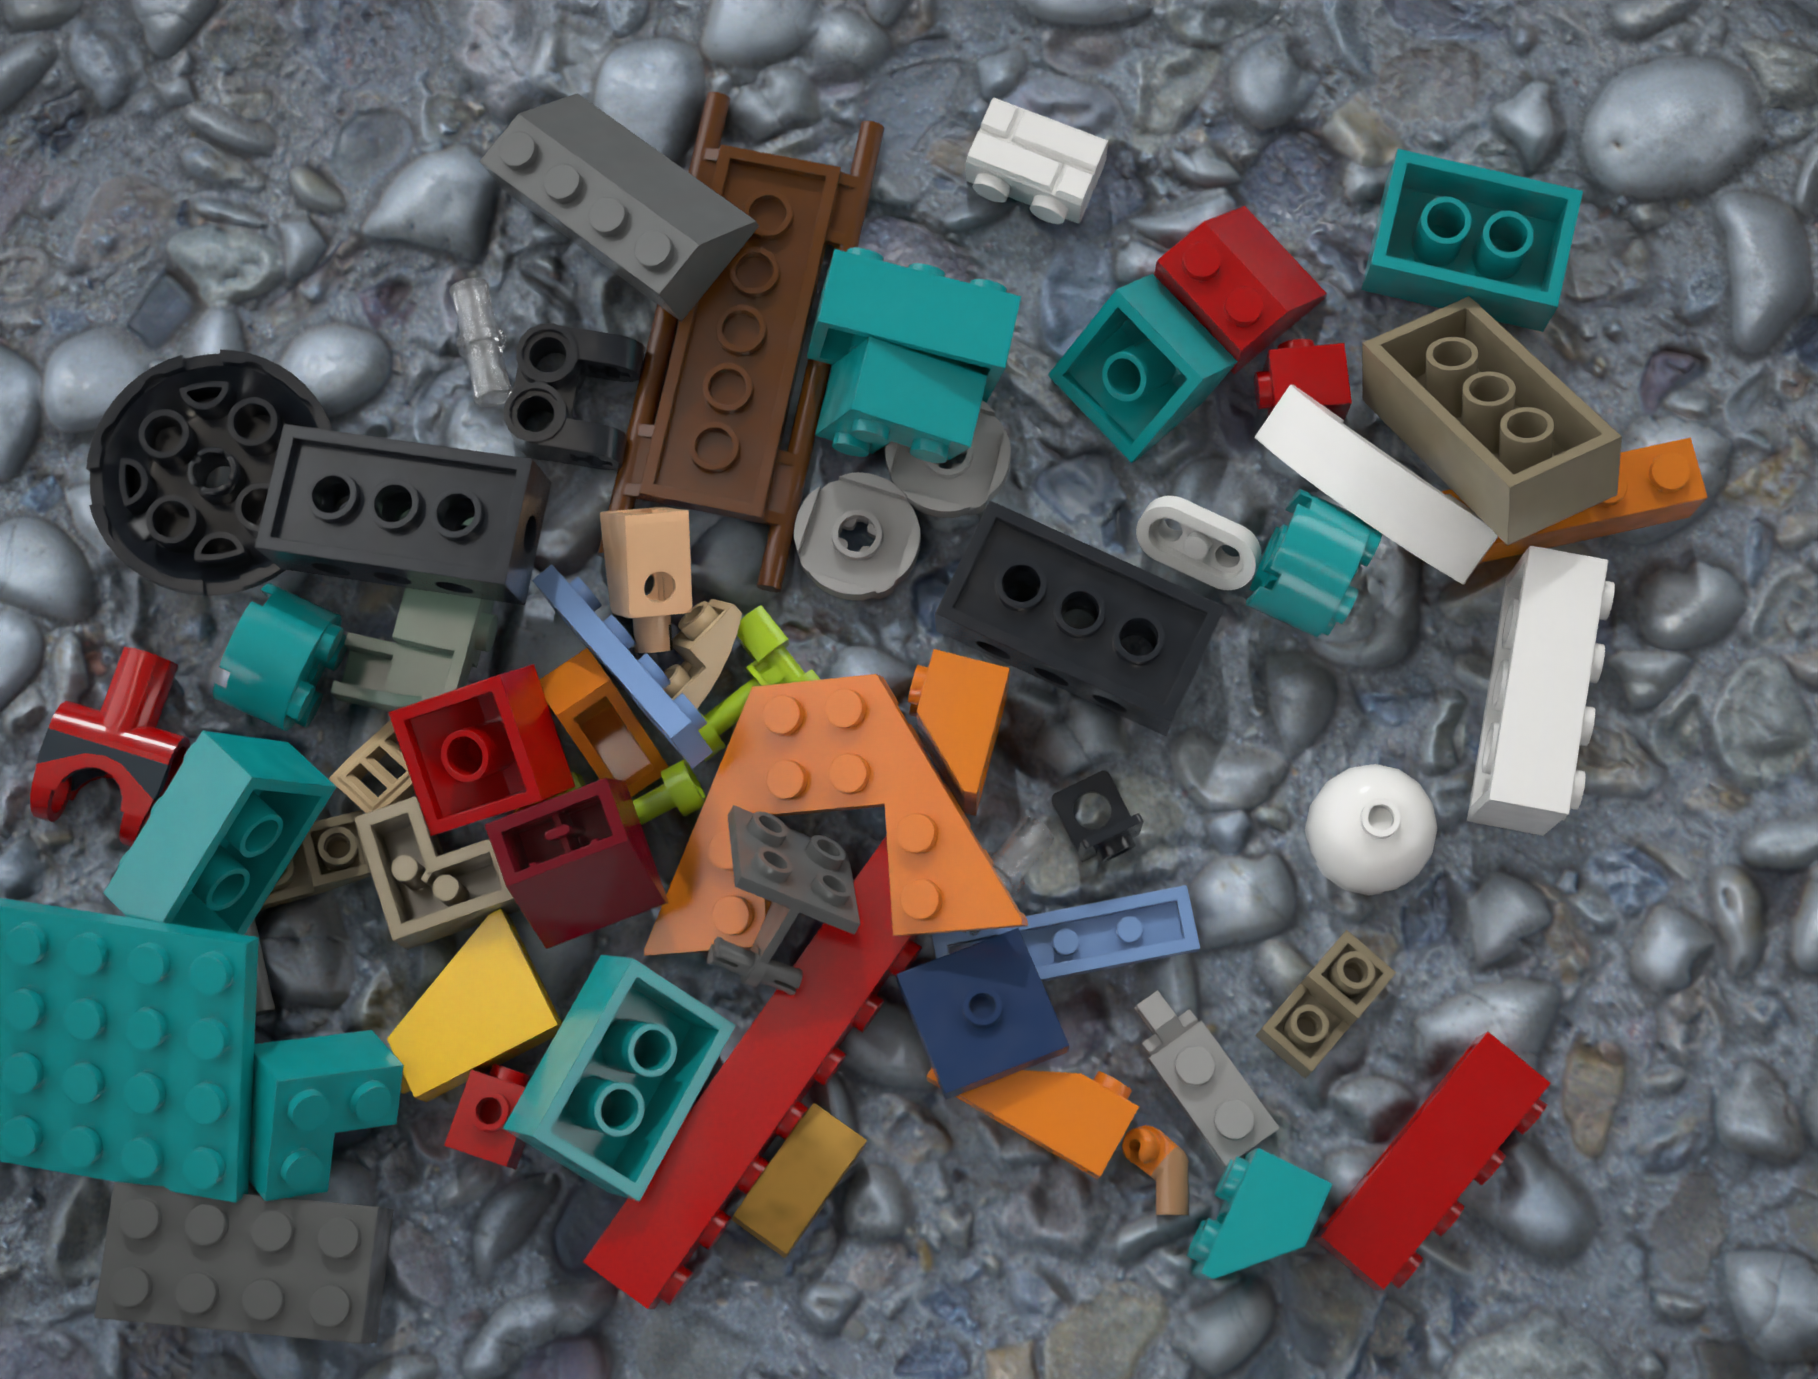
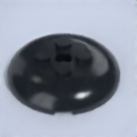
M220 349L218 354H205L189 358L180 355L153 366L128 384L113 400L101 418L91 441L86 469L90 472L92 505L89 506L100 534L116 556L134 572L160 587L175 592L203 596L226 595L245 591L274 579L286 570L280 569L255 548L283 426L284 424L334 431L327 413L315 395L293 373L279 364L251 353ZM222 466L231 467L228 477L230 480L229 484H222L216 488H206V479L214 469Z

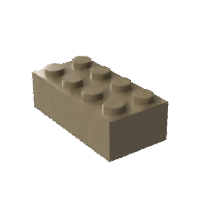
M1470 296L1362 343L1363 401L1507 546L1617 495L1622 436Z

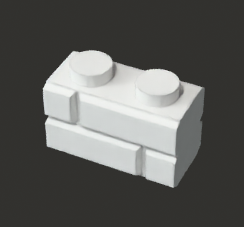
M993 98L981 123V128L977 132L967 155L966 181L973 183L974 191L988 200L1006 202L1007 198L1010 197L1031 205L1030 211L1036 217L1046 222L1062 224L1067 219L1079 224L1104 168L1108 140Z

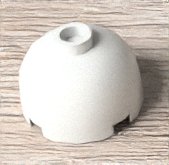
M1378 764L1348 768L1327 781L1310 805L1305 827L1307 844L1309 842L1311 853L1317 861L1315 864L1323 876L1343 890L1368 896L1396 890L1413 880L1432 856L1437 833L1433 803L1421 785L1399 769Z

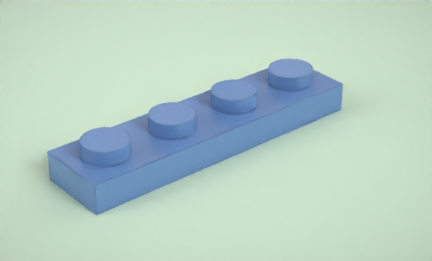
M551 564L532 580L557 615L585 647L589 649L592 655L692 769L712 753V750L698 731L707 724L703 716L683 693L674 700L669 697L664 691L671 684L668 677L647 653L639 660L630 653L629 650L636 645L633 638L612 614L604 621L598 617L595 611L602 605L578 576L568 583Z
M1187 885L1026 916L1028 926L932 934L937 959L1019 928L1042 982L1194 953L1200 950Z

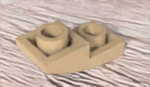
M711 599L709 602L703 601L695 605L691 613H686L680 620L678 627L681 631L673 638V648L685 661L681 665L675 664L663 671L671 682L664 691L672 700L683 693L695 708L698 709L721 674L738 633L742 612L735 604Z

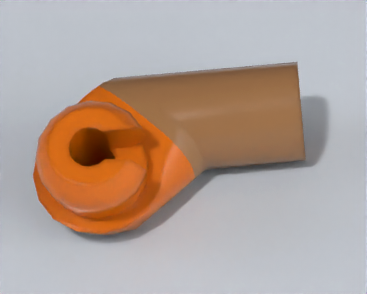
M1144 1125L1128 1131L1122 1141V1151L1128 1161L1137 1165L1156 1181V1215H1189L1188 1157L1185 1151L1160 1129L1153 1126Z

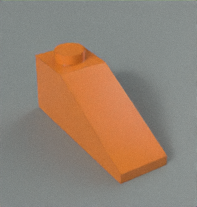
M931 1067L926 1076L927 1081L940 1088ZM1021 1070L954 1096L1097 1180L1101 1177L1139 1106L1128 1100L1132 1092L1129 1087L1100 1071L1097 1072L1092 1080L1082 1073Z

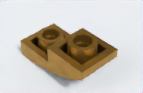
M813 1103L733 1215L732 1221L786 1258L822 1210L831 1192L863 1151L867 1140Z

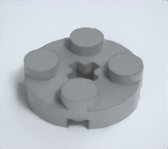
M984 401L981 402L971 448L961 453V455L966 456L965 460L961 464L954 463L951 469L941 468L939 463L915 458L909 453L911 447L892 441L885 446L886 467L892 483L900 488L914 509L939 518H957L963 515L973 516L981 513L987 507L989 501L1004 486L1010 468L1011 445L1006 429L1004 431L1002 423L995 417V412Z
M849 473L839 476V480L828 483L822 489L819 486L804 500L797 514L794 527V540L803 572L824 592L845 600L862 601L889 596L894 592L896 586L911 573L920 551V526L914 508L907 501V497L891 481L869 473ZM857 522H864L868 524V535L875 538L873 544L870 547L862 546L859 552L848 550V541L840 538L842 530H854Z

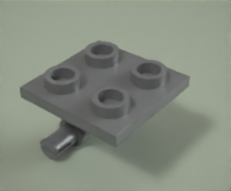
M733 805L728 813V825L735 887L772 901V904L750 950L717 937L714 940V945L712 944L709 949L707 963L739 974L740 981L744 984L756 987L763 983L793 996L796 993V988H799L803 977L802 969L794 968L771 958L798 914L802 913L852 934H855L860 926L849 854L838 843L828 837L821 835L808 836L786 827L781 820L769 813L761 811L752 813Z

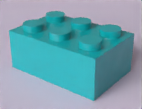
M1397 149L1387 176L1361 290L1437 308L1446 307L1470 296L1497 322L1544 332L1558 308L1583 190Z
M854 247L847 249L846 252L834 249L822 289L806 358L834 365L870 336L987 375L982 401L987 403L1006 368L1021 296L1007 293V288L995 281L974 279L967 283L945 277L946 274L943 270L928 264L913 263L908 267L884 262L882 255L869 249Z
M202 731L197 741L187 750L183 763L167 790L152 807L150 817L132 847L119 861L118 870L103 894L126 917L244 935L335 791L336 786L289 742Z
M601 955L503 1129L606 1192L640 1201L736 1025L637 960L627 957Z

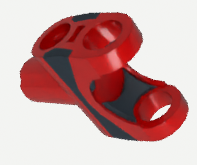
M124 647L100 710L71 701H64L59 705L51 719L38 754L30 793V808L34 817L48 822H55L65 810L68 801H73L79 790L90 781L101 778L115 779L119 784L122 795L120 811L124 812L119 831L120 842L123 845L132 847L148 821L152 807L167 790L190 747L188 737L157 728L179 668L178 664L144 650Z

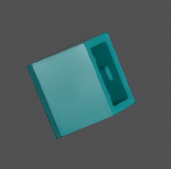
M1260 1148L1245 1154L1243 1159L1238 1156L1235 1157L1234 1161L1230 1159L1214 1193V1196L1224 1200L1215 1221L1210 1218L1206 1221L1202 1220L1186 1254L1187 1257L1196 1261L1190 1275L1202 1281L1211 1280L1305 1247L1333 1183Z

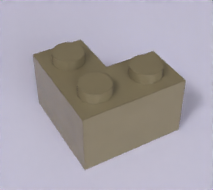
M417 796L354 817L392 941L406 950L478 926L490 913L500 908L508 915L521 911L506 888L490 839L444 854L439 835L430 836Z

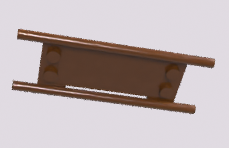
M708 92L688 173L754 219L759 227L682 322L679 321L678 324V319L657 304L626 432L628 438L622 467L617 470L608 511L634 509L636 499L770 525L757 587L765 591L778 593L781 592L794 536L795 521L801 505L816 438L815 433L832 364L812 359L807 360L787 452L780 450L826 245L833 246L829 262L830 266L834 249L846 252L849 248H858L885 128L880 123L874 121L861 122L850 174L841 172V167L722 144L720 146L731 99L720 92ZM601 537L598 556L605 558L603 540Z

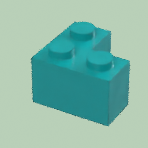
M869 336L832 365L815 436L833 441L832 447L835 450L851 456H868L869 453H875L892 441L911 447L909 453L915 458L932 463H945L947 459L951 460L971 448L988 376Z
M373 1030L254 1044L249 1181L264 1201L328 1192L335 1133L397 1124L404 1065Z

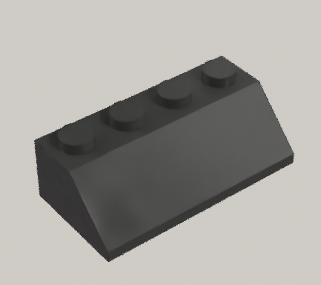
M578 93L519 113L479 161L506 193L681 322L759 227L758 223Z

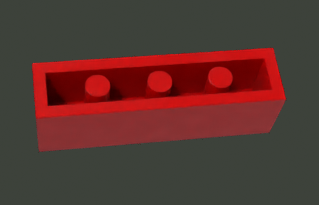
M1487 1031L1476 1037L1313 1239L1372 1289L1384 1290L1390 1282L1399 1289L1413 1275L1424 1258L1416 1250L1431 1231L1441 1237L1465 1209V1206L1457 1200L1473 1180L1482 1186L1503 1163L1506 1154L1498 1148L1514 1129L1523 1135L1542 1115L1547 1104L1540 1099V1096L1551 1083L1490 1032Z

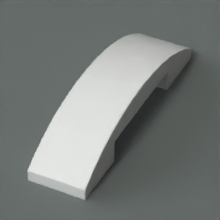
M1290 385L1255 438L1294 471L1358 518L1429 565L1459 583L1465 584L1498 536L1465 504L1450 494H1443L1343 424L1344 420L1296 386Z

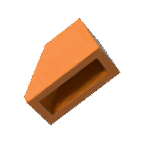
M585 648L539 679L547 703L600 780L612 778L626 781L632 797L662 777L661 771L669 766L612 680L588 648Z

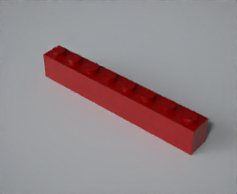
M887 835L853 881L860 918V926L855 934L827 923L821 926L793 966L803 971L802 981L799 988H796V993L791 996L778 989L774 992L684 1119L641 1200L636 1201L629 1198L626 1200L584 1259L583 1263L646 1309H655L661 1300L670 1306L677 1299L693 1275V1272L685 1267L699 1245L710 1250L718 1241L732 1219L731 1216L724 1212L738 1190H741L746 1195L749 1193L770 1163L762 1156L777 1135L786 1140L809 1108L802 1104L801 1101L814 1082L817 1081L825 1087L835 1075L847 1056L845 1052L839 1049L840 1045L853 1027L863 1033L873 1021L885 1001L876 994L892 973L896 976V974L908 970L919 955L922 947L914 942L918 935L893 936Z

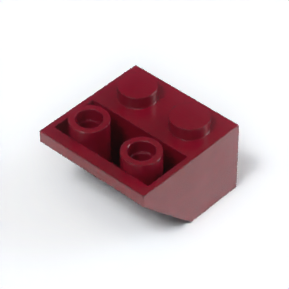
M603 778L484 824L506 888L546 949L669 903L626 781Z

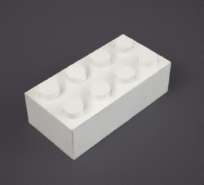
M1530 545L1506 577L1467 821L1543 836L1560 821H1564L1566 816L1569 815L1570 809L1577 810L1579 808L1585 786V771L1576 770L1579 746H1587L1589 744L1595 721V708L1586 706L1589 682H1598L1605 656V646L1595 643L1599 619L1605 621L1608 619L1614 598V582L1605 581L1608 560Z

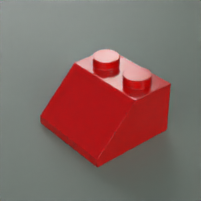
M1246 206L1202 222L1157 260L1154 273L1155 277L1238 361L1230 370L1233 374H1236L1327 296L1322 287Z
M534 664L388 712L430 836L545 800L575 787Z

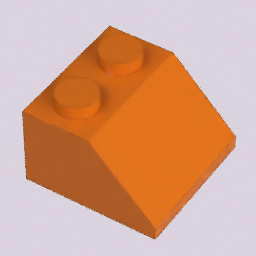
M933 649L929 667L916 666L908 696V703H911L909 715L917 717L918 736L963 812L976 816L1008 697L1010 668Z

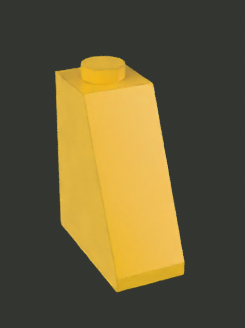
M500 908L485 918L388 1036L387 1041L394 1055L404 1065L401 1093L406 1094L412 1091L414 1098L428 1102L467 1082L471 1070L485 1073L491 1070L493 1064L501 1065L555 1037L562 1021L511 917Z

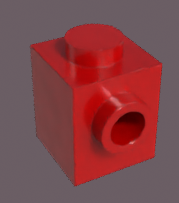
M1293 339L1280 343L1277 349H1270L1263 371H1258L1254 374L1257 408L1267 409L1269 417L1288 387L1294 385L1345 420L1352 404L1345 343L1314 345V341L1310 339Z
M497 1064L492 1065L489 1075L471 1070L444 1146L516 1170L526 1142L507 1132L503 1127L525 1090L530 1076Z

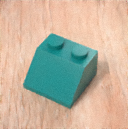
M1150 274L1116 289L1049 372L1048 376L1117 449L1133 463L1198 408L1238 361L1154 274Z

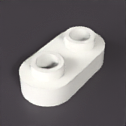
M1163 496L1153 500L1147 506L1137 524L1136 536L1138 543L1149 557L1217 589L1235 590L1245 586L1252 579L1261 561L1260 544L1249 529L1181 497ZM1169 518L1179 522L1182 530L1171 529L1167 526L1164 519ZM1229 545L1235 548L1240 556L1233 557L1227 555L1221 546Z

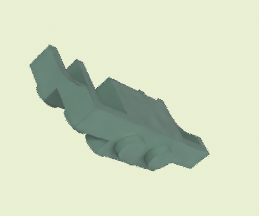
M411 509L404 512L399 521L405 518ZM474 517L466 520L461 525L459 531L469 526ZM405 588L392 635L396 643L347 632L344 644L350 650L345 671L341 682L333 681L330 693L339 701L390 712L466 686L471 667L477 668L481 651L489 652L494 643L498 617L491 613L495 601Z

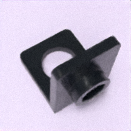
M1102 770L1053 794L1051 802L1081 862L1098 855L1101 863L1126 853L1136 846L1133 838L1140 834L1144 821L1140 813L1133 816L1130 815L1109 772ZM1096 793L1108 801L1111 808V817L1101 828L1087 829L1076 821L1073 807L1077 799L1082 795Z

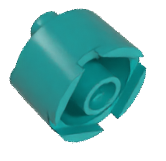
M1299 489L1285 509L1293 514L1289 525L1283 524L1281 528L1276 526L1265 548L1249 588L1254 593L1246 600V606L1314 637H1318L1321 633L1328 636L1336 622L1343 624L1347 619L1359 589L1350 585L1351 580L1356 575L1360 565L1367 567L1380 544L1382 533L1350 511Z
M267 583L260 590L266 595L268 600L264 606L253 601L250 602L227 644L219 668L230 672L226 688L214 683L213 698L284 731L291 729L295 723L307 728L314 719L323 698L322 693L315 691L316 685L325 667L333 671L339 667L348 649L344 644L347 635L343 634L344 628L341 627L342 617L339 614L271 583Z

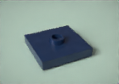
M1019 928L896 974L897 984L945 1100L1069 1052V1043Z

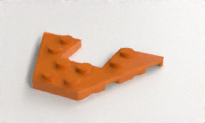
M878 674L754 686L751 688L666 894L669 903L661 906L645 945L644 956L709 952L711 945H714V940L717 937H721L725 941L746 949L752 948L772 901L735 887L728 825V813L733 805L752 813L761 811L775 817L885 807L893 936L1028 926V920L1024 913L1019 911L994 869V862L988 852L981 847L970 828L969 820L947 784L943 783L924 751L923 748L925 746L915 729L902 714L898 707V701L886 680Z

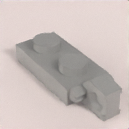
M1158 990L1136 1005L1134 1010L1152 1033V1036L1141 1044L1150 1056L1147 1061L1224 1167L1228 1165L1230 1159L1234 1161L1236 1156H1242L1279 1129V1126L1203 1021L1199 1022L1190 1009L1177 1017Z

